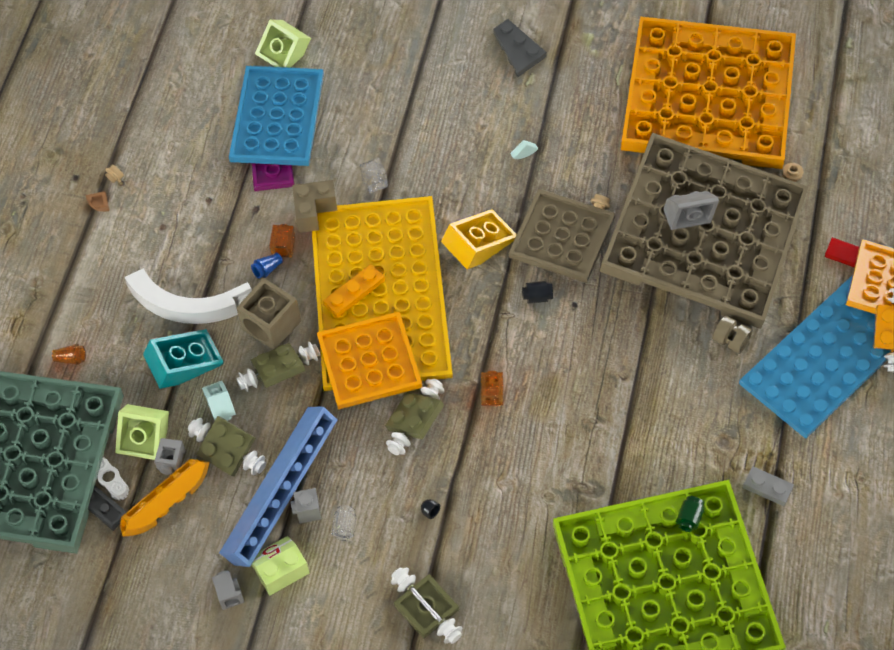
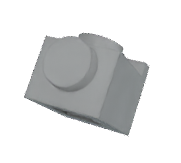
M160 439L154 462L162 474L171 475L181 466L183 455L186 452L182 441Z
M221 571L212 577L222 610L245 603L237 578L232 579L230 571Z

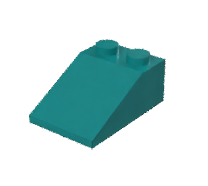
M207 329L150 339L143 353L160 389L180 385L224 363Z

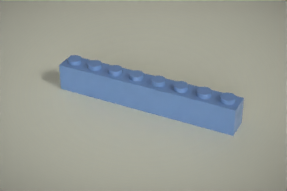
M308 407L219 552L234 566H251L293 496V492L297 489L336 424L337 419L325 407Z

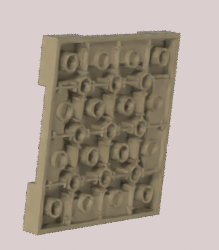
M652 133L599 272L640 286L641 282L722 310L720 315H727L734 320L761 329L782 270L808 186ZM694 191H708L718 197L719 202L711 223L675 230L670 229L663 210L667 198L673 195H687Z

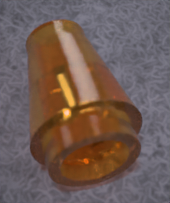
M74 344L54 349L52 351V359L54 362L79 365L85 362L86 351L84 346Z

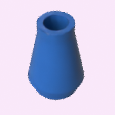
M277 252L273 255L256 259L251 264L252 272L258 279L266 278L283 263V259Z

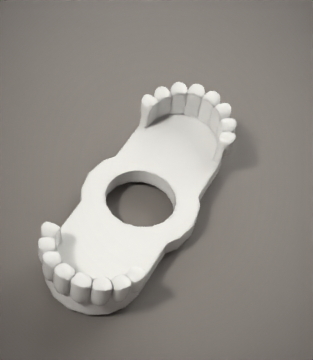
M103 457L97 479L110 492L112 499L124 500L129 495V487L120 477L118 469L113 467ZM111 471L115 473L112 481L106 482L103 480V475L106 472Z

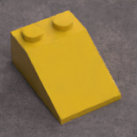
M491 209L449 224L441 242L466 269H470L484 263L514 242L517 234Z

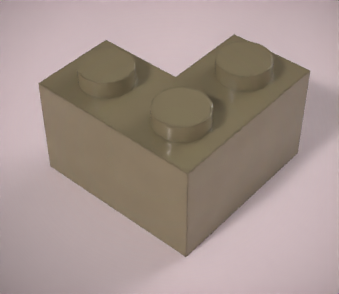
M333 180L292 185L298 232L319 230L317 213L337 211Z

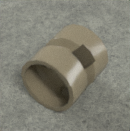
M725 315L717 325L712 339L721 345L728 344L730 350L740 354L749 342L753 330L743 324L738 326L736 320ZM734 332H736L737 334L735 335L734 339H731Z

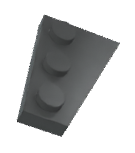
M509 19L493 29L494 35L502 50L505 51L510 65L515 69L517 77L547 57V52Z

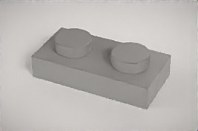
M752 466L743 484L744 489L782 506H785L794 487V484Z

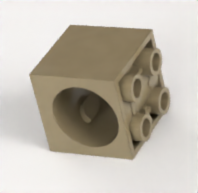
M265 278L258 283L236 308L242 330L271 349H276L301 322L297 299Z

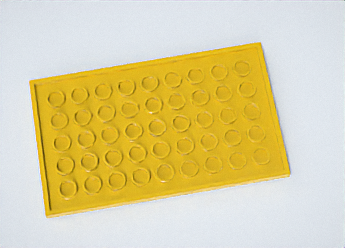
M432 196L337 205V211L317 213L319 230L312 231L319 332L400 311L421 381L453 378ZM372 264L385 277V281L336 318L323 305V300L368 265ZM320 348L323 390L331 391V383Z

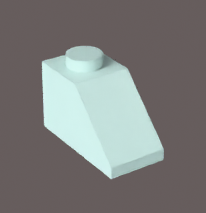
M223 381L202 388L214 420H216L217 416H220L228 421L233 415H236Z

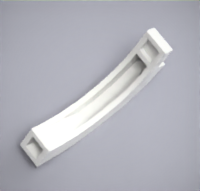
M144 268L124 277L132 295L146 309L162 318L188 324L218 322L238 315L237 306L252 291L247 282L216 296L187 298L171 294L160 288L149 278Z

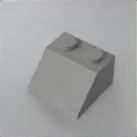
M694 191L687 195H673L667 198L663 210L670 229L675 230L711 223L719 199L708 191Z

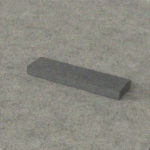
M94 486L88 510L114 531L120 525L121 517L126 511L97 486Z

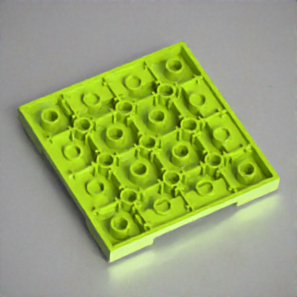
M729 480L553 518L554 533L563 565L567 571L588 650L786 649ZM688 496L700 498L704 502L705 508L698 529L692 532L681 530L676 523L682 502Z

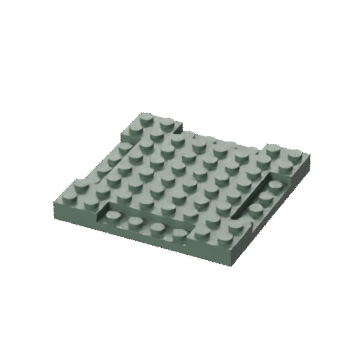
M0 371V539L29 543L34 548L78 554L89 516L88 506L108 438L110 434H113L124 397L120 387Z

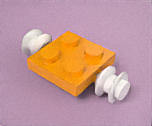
M894 288L889 291L893 293V297L889 298L888 301L894 304ZM878 304L876 306L873 349L891 350L892 353L884 355L888 359V364L883 365V367L888 368L887 371L893 373L894 306Z

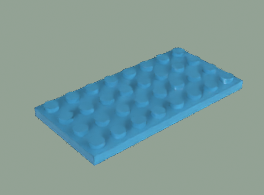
M852 276L739 381V384L805 439L888 360L884 355L892 353L891 350L873 349L876 314L846 305Z

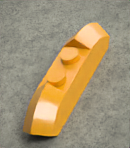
M189 459L121 517L120 528L122 536L139 535L157 525V518L165 516L173 504L181 502L186 497L187 492L192 495L200 487L207 474L210 462Z

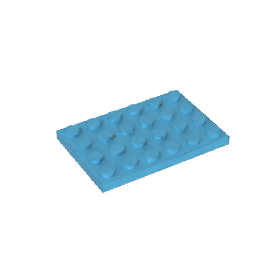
M246 66L229 161L309 166L324 77L323 69Z

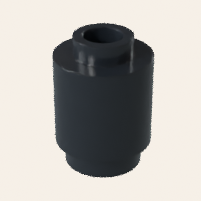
M546 281L526 283L525 287H522L523 300H527L528 304L548 302V300L553 299L552 283H547Z

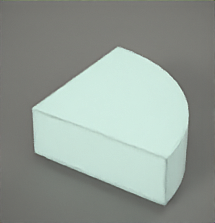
M523 140L510 154L513 159H522L536 152L538 147L534 143Z

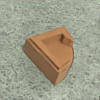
M105 191L85 195L88 204L93 209L101 212L110 211Z

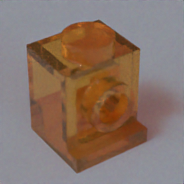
M481 372L482 406H503V372Z

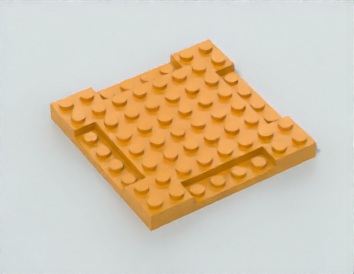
M640 17L621 150L645 153L651 134L655 133L724 158L740 159L744 165L783 169L796 33Z

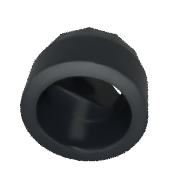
M427 499L421 504V511L424 516L433 519L439 513L441 506L436 501Z

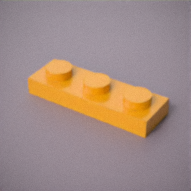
M370 264L324 299L323 305L338 318L385 281V277Z

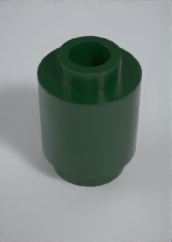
M688 496L682 502L676 519V523L681 530L692 532L698 529L705 510L704 502L695 496Z

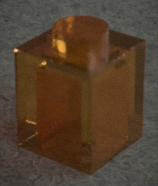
M287 224L273 225L269 245L271 255L277 252L281 257L292 258L295 244L294 227Z

